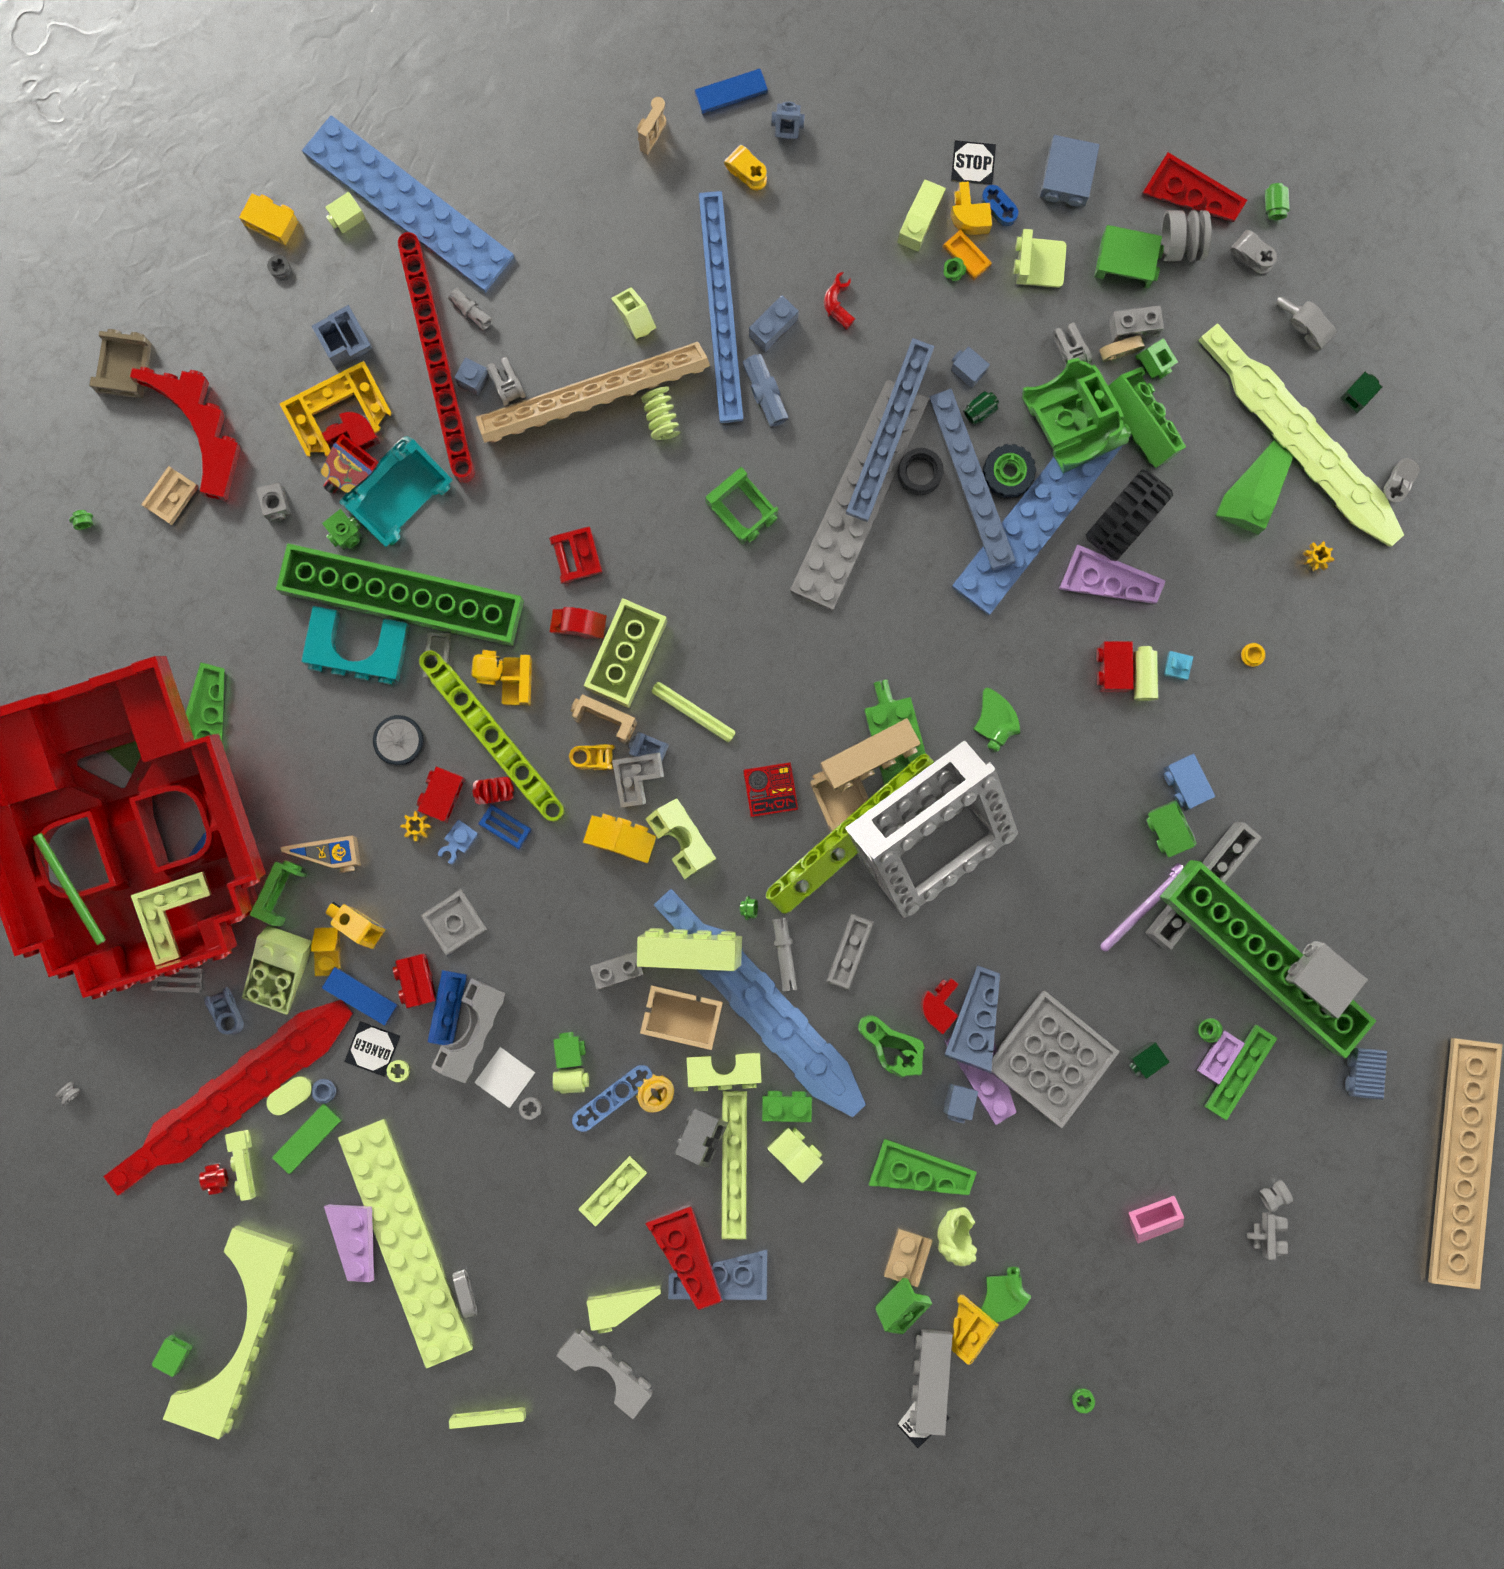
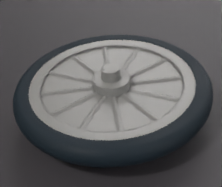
M402 715L390 716L381 721L376 727L373 734V747L377 756L390 765H405L413 761L421 752L423 733L419 725L411 718Z

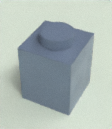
M969 346L964 352L959 350L951 360L953 362L951 371L971 388L984 376L990 366L988 362Z
M465 357L454 378L459 387L479 396L489 378V373L486 367Z

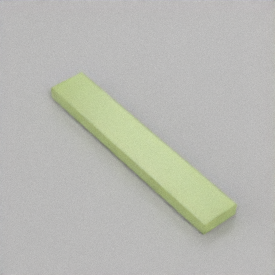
M722 1091V1120L728 1122L722 1136V1239H746L747 1091Z

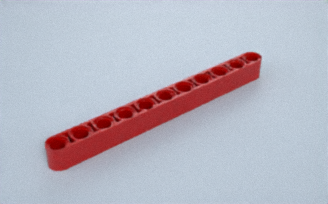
M405 232L398 238V248L451 471L456 480L461 483H468L474 478L475 469L422 247L415 234ZM409 243L415 244V247L411 250L404 249ZM414 265L421 266L417 272H411L410 268ZM418 288H426L423 294H415ZM423 310H431V313L428 316H420ZM431 331L437 333L433 339L425 338L426 334ZM434 354L442 355L439 361H431V357ZM440 376L447 377L446 382L443 384H437L436 380ZM446 398L453 400L452 404L447 407L441 405L442 401ZM455 420L458 422L454 429L447 428V424L450 421ZM462 443L463 448L460 451H452L454 444ZM466 465L469 467L465 474L457 473L460 466Z

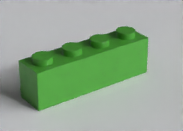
M1139 367L1120 375L1108 387L1121 408L1124 416L1123 424L1126 423L1129 426L1133 441L1142 448L1148 462L1157 468L1171 460L1185 449L1186 446L1173 422L1166 420L1164 405L1155 400L1152 394L1155 392V389L1151 383L1147 384L1143 375L1146 373L1143 367Z

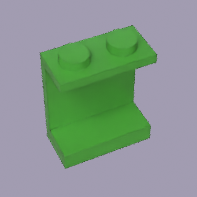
M1107 225L1102 235L1094 277L1104 279L1106 273L1144 280L1146 281L1144 288H1150L1152 282L1157 281L1160 267L1156 266L1157 260L1162 258L1164 245H1161L1162 236Z

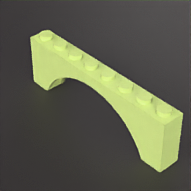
M241 1226L232 1228L224 1253L237 1268L245 1288L247 1320L242 1340L231 1361L215 1378L200 1386L180 1390L171 1395L163 1420L217 1439L230 1432L234 1419L231 1418L233 1410L238 1409L243 1396L239 1393L242 1385L246 1386L251 1375V1371L248 1368L251 1361L254 1362L259 1353L260 1347H257V1343L260 1337H264L268 1328V1323H265L268 1313L272 1314L276 1306L275 1293L277 1290H281L285 1280V1276L282 1275L285 1266L289 1267L294 1255L291 1252L292 1244Z

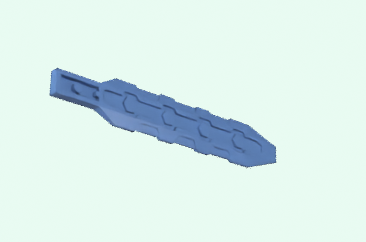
M672 889L654 904L675 929H686L688 934L697 933L698 930L712 931V935H717L725 931L703 924ZM743 951L741 966L735 971L696 969L706 981H710L728 1000L729 1006L740 1017H743L762 1037V1042L773 1053H776L795 1073L796 1079L813 1097L851 1117H854L866 1105L848 1062L830 1043L827 1044L808 1023V1019L798 1008L793 1007L775 987V983L765 972H761Z

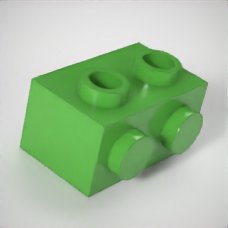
M1177 799L1148 813L1147 823L1151 831H1156L1159 837L1157 844L1162 854L1166 852L1169 858L1196 846L1197 842Z
M768 1091V1095H762V1121L811 1122L812 1097L807 1096V1092L792 1091V1096L782 1095V1091Z

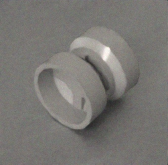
M1282 1180L1275 1182L1273 1187L1269 1189L1264 1188L1259 1191V1195L1270 1213L1277 1211L1279 1206L1283 1204L1288 1205L1293 1202L1291 1193Z

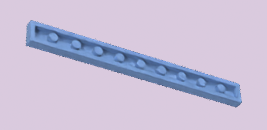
M722 191L699 193L720 423L742 422L743 411Z

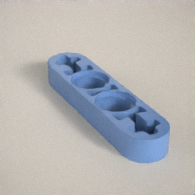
M645 1065L635 1067L579 1109L572 1118L574 1128L581 1132L590 1130L638 1093V1089L634 1091L632 1084L626 1078L630 1076L631 1080L635 1079L638 1076L636 1071L640 1069L642 1072L645 1070L648 1072L646 1079H649L653 1075L651 1069ZM640 1080L635 1085L641 1087L644 1082ZM619 1084H626L629 1087V1095L627 1097L621 1098L617 1096L615 1089ZM602 1098L607 1099L610 1103L609 1110L604 1113L599 1112L596 1108L597 1101ZM591 1106L593 1112L599 1116V1119L595 1120L594 1116H592L587 1121L589 1124L587 1127L584 1124L579 1126L577 1123L579 1121L578 1115L586 1116L591 1112L587 1107Z

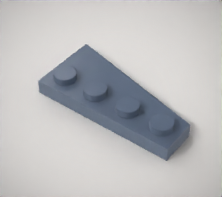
M977 965L945 1052V1057L991 1073L1000 973Z
M767 1250L711 1264L722 1300H767ZM676 1272L669 1274L668 1299L692 1300Z

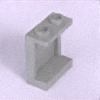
M1314 941L1303 950L1304 955L1289 968L1285 980L1295 984L1319 1004L1325 1014L1338 1019L1368 979L1325 943Z

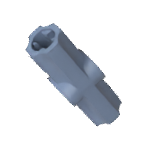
M752 355L743 361V366L752 384L751 390L757 404L761 405L769 426L776 427L787 421L789 417L779 397L778 385L774 377L770 376L762 355Z

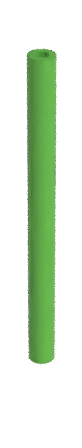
M42 833L33 837L35 843L97 945L106 940L45 837Z

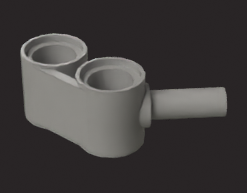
M1283 297L1277 299L1276 305L1293 315L1291 324L1299 332L1307 333L1305 340L1313 349L1320 351L1337 333L1335 326L1327 320L1321 309L1313 302L1308 301L1303 306H1296Z

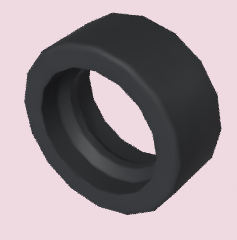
M915 448L907 452L901 459L898 468V479L902 487L909 493L914 495L929 494L941 482L944 473L943 463L934 451L927 448ZM923 458L932 463L935 474L929 483L917 485L909 480L907 467L912 460Z

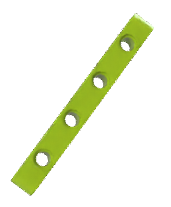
M435 651L424 652L419 659L420 666L438 691L543 817L553 822L561 820L564 816L565 808L546 781L454 669ZM431 656H435L437 658V665L434 668H427L426 660ZM461 693L467 694V703L459 706L456 703L457 696ZM491 730H496L499 736L494 743H489L486 739L487 733ZM521 767H526L529 770V776L525 780H519L517 777V770ZM551 804L559 806L560 812L556 817H550L547 814V808Z
M922 754L886 783L767 890L766 898L781 913L786 914L827 881L858 853L845 828L932 765L934 761L929 755Z

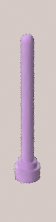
M1177 863L1170 869V877L1101 944L1103 951H1108L1161 900L1160 895L1184 868L1181 864Z

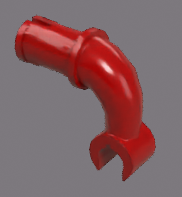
M840 272L836 275L833 284L825 293L824 306L828 313L827 316L834 318L847 330L856 318L840 306L841 302L837 301L839 293L847 290L851 283L850 278L847 283L841 284L839 279L844 272Z

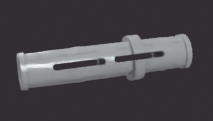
M787 917L772 919L776 940L773 943L777 947L782 992L797 990L791 944L793 942L789 937Z

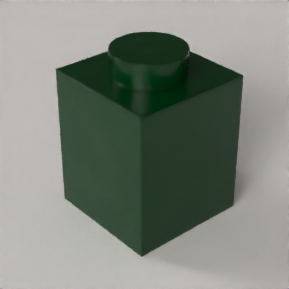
M1365 371L1340 399L1358 414L1383 386L1379 384V380L1374 375L1368 374Z
M1156 1042L1148 1043L1128 1057L1131 1062L1128 1066L1133 1074L1143 1079L1149 1078L1170 1063Z

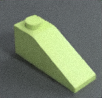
M924 180L903 223L897 243L919 252L946 188Z
M661 1285L588 1297L587 1307L591 1331L597 1330L598 1333L612 1331V1327L619 1325L661 1294Z

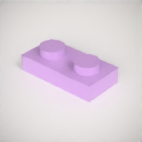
M1223 1030L1221 1038L1214 1042L1197 1071L1216 1084H1220L1245 1043Z

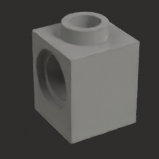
M279 482L256 488L263 516L268 521H282L285 519V516L291 515L285 489ZM279 499V505L276 508H269L272 500Z

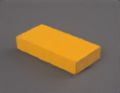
M961 229L943 244V248L952 258L958 257L963 260V264L966 265V273L973 280H976L992 265V262Z

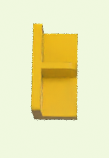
M520 655V658L504 657L503 676H501L502 704L531 706V656Z

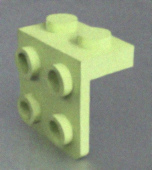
M1023 229L1021 237L1016 239L1015 251H1019L1018 260L1015 259L1013 274H1017L1016 284L1054 288L1062 287L1064 283L1066 243L1064 241L1032 238L1033 230Z

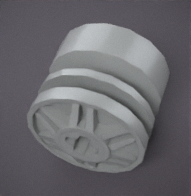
M1167 210L1165 212L1161 230V245H1164L1162 257L1164 261H1181L1185 251L1189 261H1194L1195 258L1198 261H1205L1207 259L1212 240L1209 211L1201 210L1198 214L1197 211L1191 210L1187 221L1182 210Z

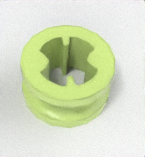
M403 1060L393 1061L387 1067V1076L394 1082L404 1081L410 1074V1067ZM396 1064H400L401 1069H405V1073L400 1074L401 1078H397L396 1073H392V1069L397 1068Z

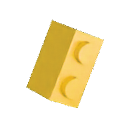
M252 193L239 216L244 226L285 246L298 224L294 210L283 204L281 207L274 204L272 199L263 194L259 197Z

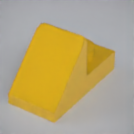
M335 927L314 929L311 952H314L315 976H329L334 967L341 970L340 931Z

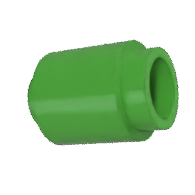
M1273 183L1265 190V210L1269 220L1285 219L1290 211L1289 189L1283 186V183Z

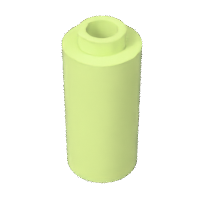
M1151 646L1138 647V651L1133 652L1134 700H1158L1157 651L1152 650Z

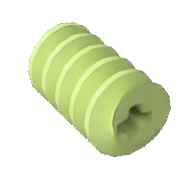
M666 386L650 390L641 398L642 403L645 404L644 412L648 413L646 419L650 422L648 426L649 430L652 431L651 438L654 440H668L681 433L673 431L679 424L671 422L672 419L676 418V414L668 412L674 408V405H666V402L672 399L669 395L664 396V393L669 391V387Z

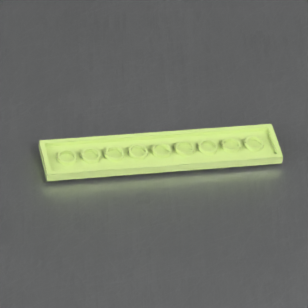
M380 1120L338 1137L363 1205L372 1206L373 1231L426 1369L472 1350V1343L386 1120Z

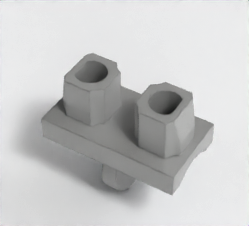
M1262 1212V1232L1261 1223H1254V1232L1247 1233L1248 1239H1254V1248H1262V1257L1268 1260H1276V1256L1288 1255L1287 1241H1279L1275 1237V1231L1287 1232V1218L1275 1216L1269 1212Z

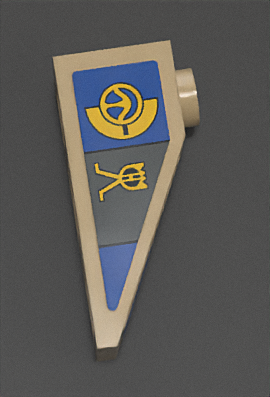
M353 835L281 847V852L326 867L340 869V873L355 871L354 867L361 866L357 837Z

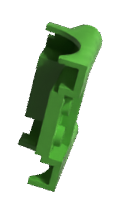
M1079 358L1067 361L1064 370L1053 380L1040 386H1027L1023 388L1022 399L1031 416L1035 415L1052 446L1053 456L1062 473H1066L1129 442V437H1131L1130 428L1126 423L1123 424L1124 416L1121 408L1095 365L1092 366L1087 362L1080 361Z

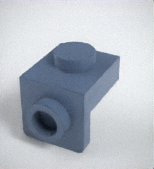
M637 732V735H634L630 740L629 754L640 756L660 753L661 761H663L669 744Z

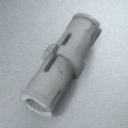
M459 288L454 289L450 293L449 301L462 311L463 316L470 318L482 330L490 326L488 321L492 323L493 319L478 307L479 304L475 300L471 301Z

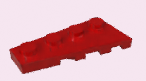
M1167 152L1142 195L1198 212L1207 210L1211 216L1231 222L1236 220L1248 201Z
M690 1206L645 1223L697 1309L702 1310L723 1302L693 1208Z

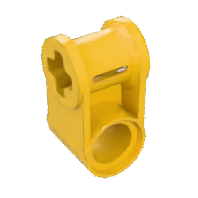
M739 145L724 161L725 167L750 189L755 191L763 189L767 183L765 165L754 157L746 147Z
M615 745L576 746L570 751V763L579 770H614L612 760ZM577 752H583L587 755V760L584 763L578 764L573 760ZM603 753H605V762H603Z

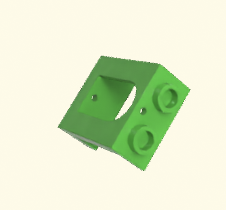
M742 467L705 497L706 504L742 544L746 541L750 543L759 536L761 528L765 525L766 527L771 526L778 519L779 509L777 506L774 508L749 480L747 472ZM738 487L762 514V519L750 529L742 526L721 502Z
M286 860L283 863L275 861L250 915L270 925L282 927L286 918L272 911L291 873L306 878L307 874L301 872L303 867Z

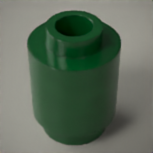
M983 391L966 405L967 408L963 410V413L971 424H981L999 409L997 405L999 400L992 392Z

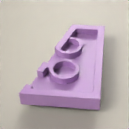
M332 1204L324 1206L347 1281H373L372 1206Z

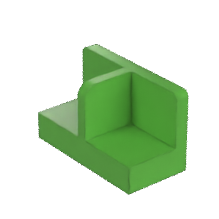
M902 1278L879 1302L875 1309L885 1332L904 1334L932 1305L929 1296L915 1294L909 1280Z

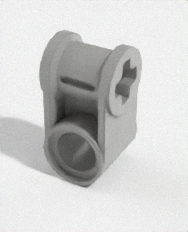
M1245 230L1230 248L1234 257L1244 262L1258 274H1266L1271 271L1273 264L1277 260V253L1274 248L1270 247L1250 230Z

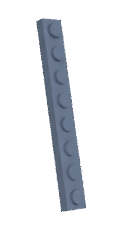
M912 338L846 510L847 515L868 522L935 346Z
M952 389L929 396V401L992 571L1015 563L1013 552Z

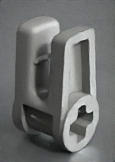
M1074 322L1067 326L1069 341L1072 342L1073 347L1069 345L1065 337L1066 334L1063 333L1062 329L1054 330L1053 337L1065 367L1068 360L1079 358L1080 361L1089 364L1092 363L1090 350L1084 343Z
M507 357L501 359V363L504 368V374L508 377L506 382L501 380L500 372L493 363L487 365L497 386L496 389L504 406L509 405L508 402L519 397L523 399L526 395Z

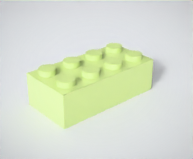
M622 598L584 683L585 690L630 708L665 629L667 617Z
M650 928L649 931H645L644 934L638 937L637 967L735 971L741 966L742 936H736V932L722 931L721 934L712 935V931L698 930L697 933L688 934L686 929H674L673 932L664 933L662 928Z

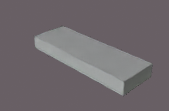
M854 914L850 915L826 982L847 990L850 989L874 922Z

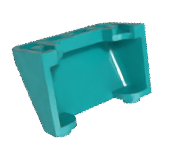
M408 436L400 439L378 461L379 463L371 474L349 493H346L339 502L385 547L394 545L401 537L399 535L400 527L432 495L445 494L450 489V483L453 481L413 438Z

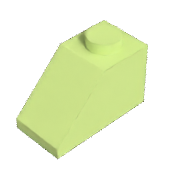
M632 287L611 298L628 330L636 339L647 336L652 330L656 329L647 305Z

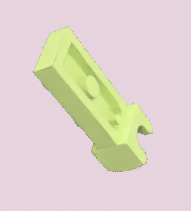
M249 1130L226 1134L228 1152L233 1151V1157H231L230 1162L233 1172L236 1171L237 1181H235L236 1195L240 1196L241 1201L256 1197L248 1152V1148L252 1147Z

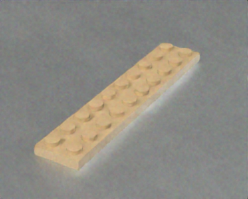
M695 342L477 416L476 419L484 443L488 441L496 442L502 439L503 436L520 434L525 429L533 426L541 427L550 420L556 418L564 419L577 411H588L597 404H608L613 402L615 398L632 396L639 390L655 388L662 382L668 380L676 381L689 373H700L705 368L710 367V364L699 342Z
M1451 1038L1428 1278L1430 1283L1480 1289L1503 1044Z

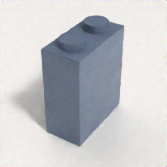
M1054 135L1050 144L1040 197H1044L1050 202L1064 201L1075 207L1085 206L1090 195L1100 144Z

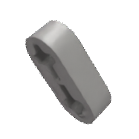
M466 1269L454 1272L453 1281L463 1317L468 1318L477 1315V1307Z

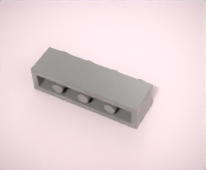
M921 1329L920 1335H916L915 1350H919V1358L914 1360L913 1375H917V1385H912L911 1399L915 1401V1410L910 1411V1426H913L917 1434L945 1436L952 1333L950 1331Z

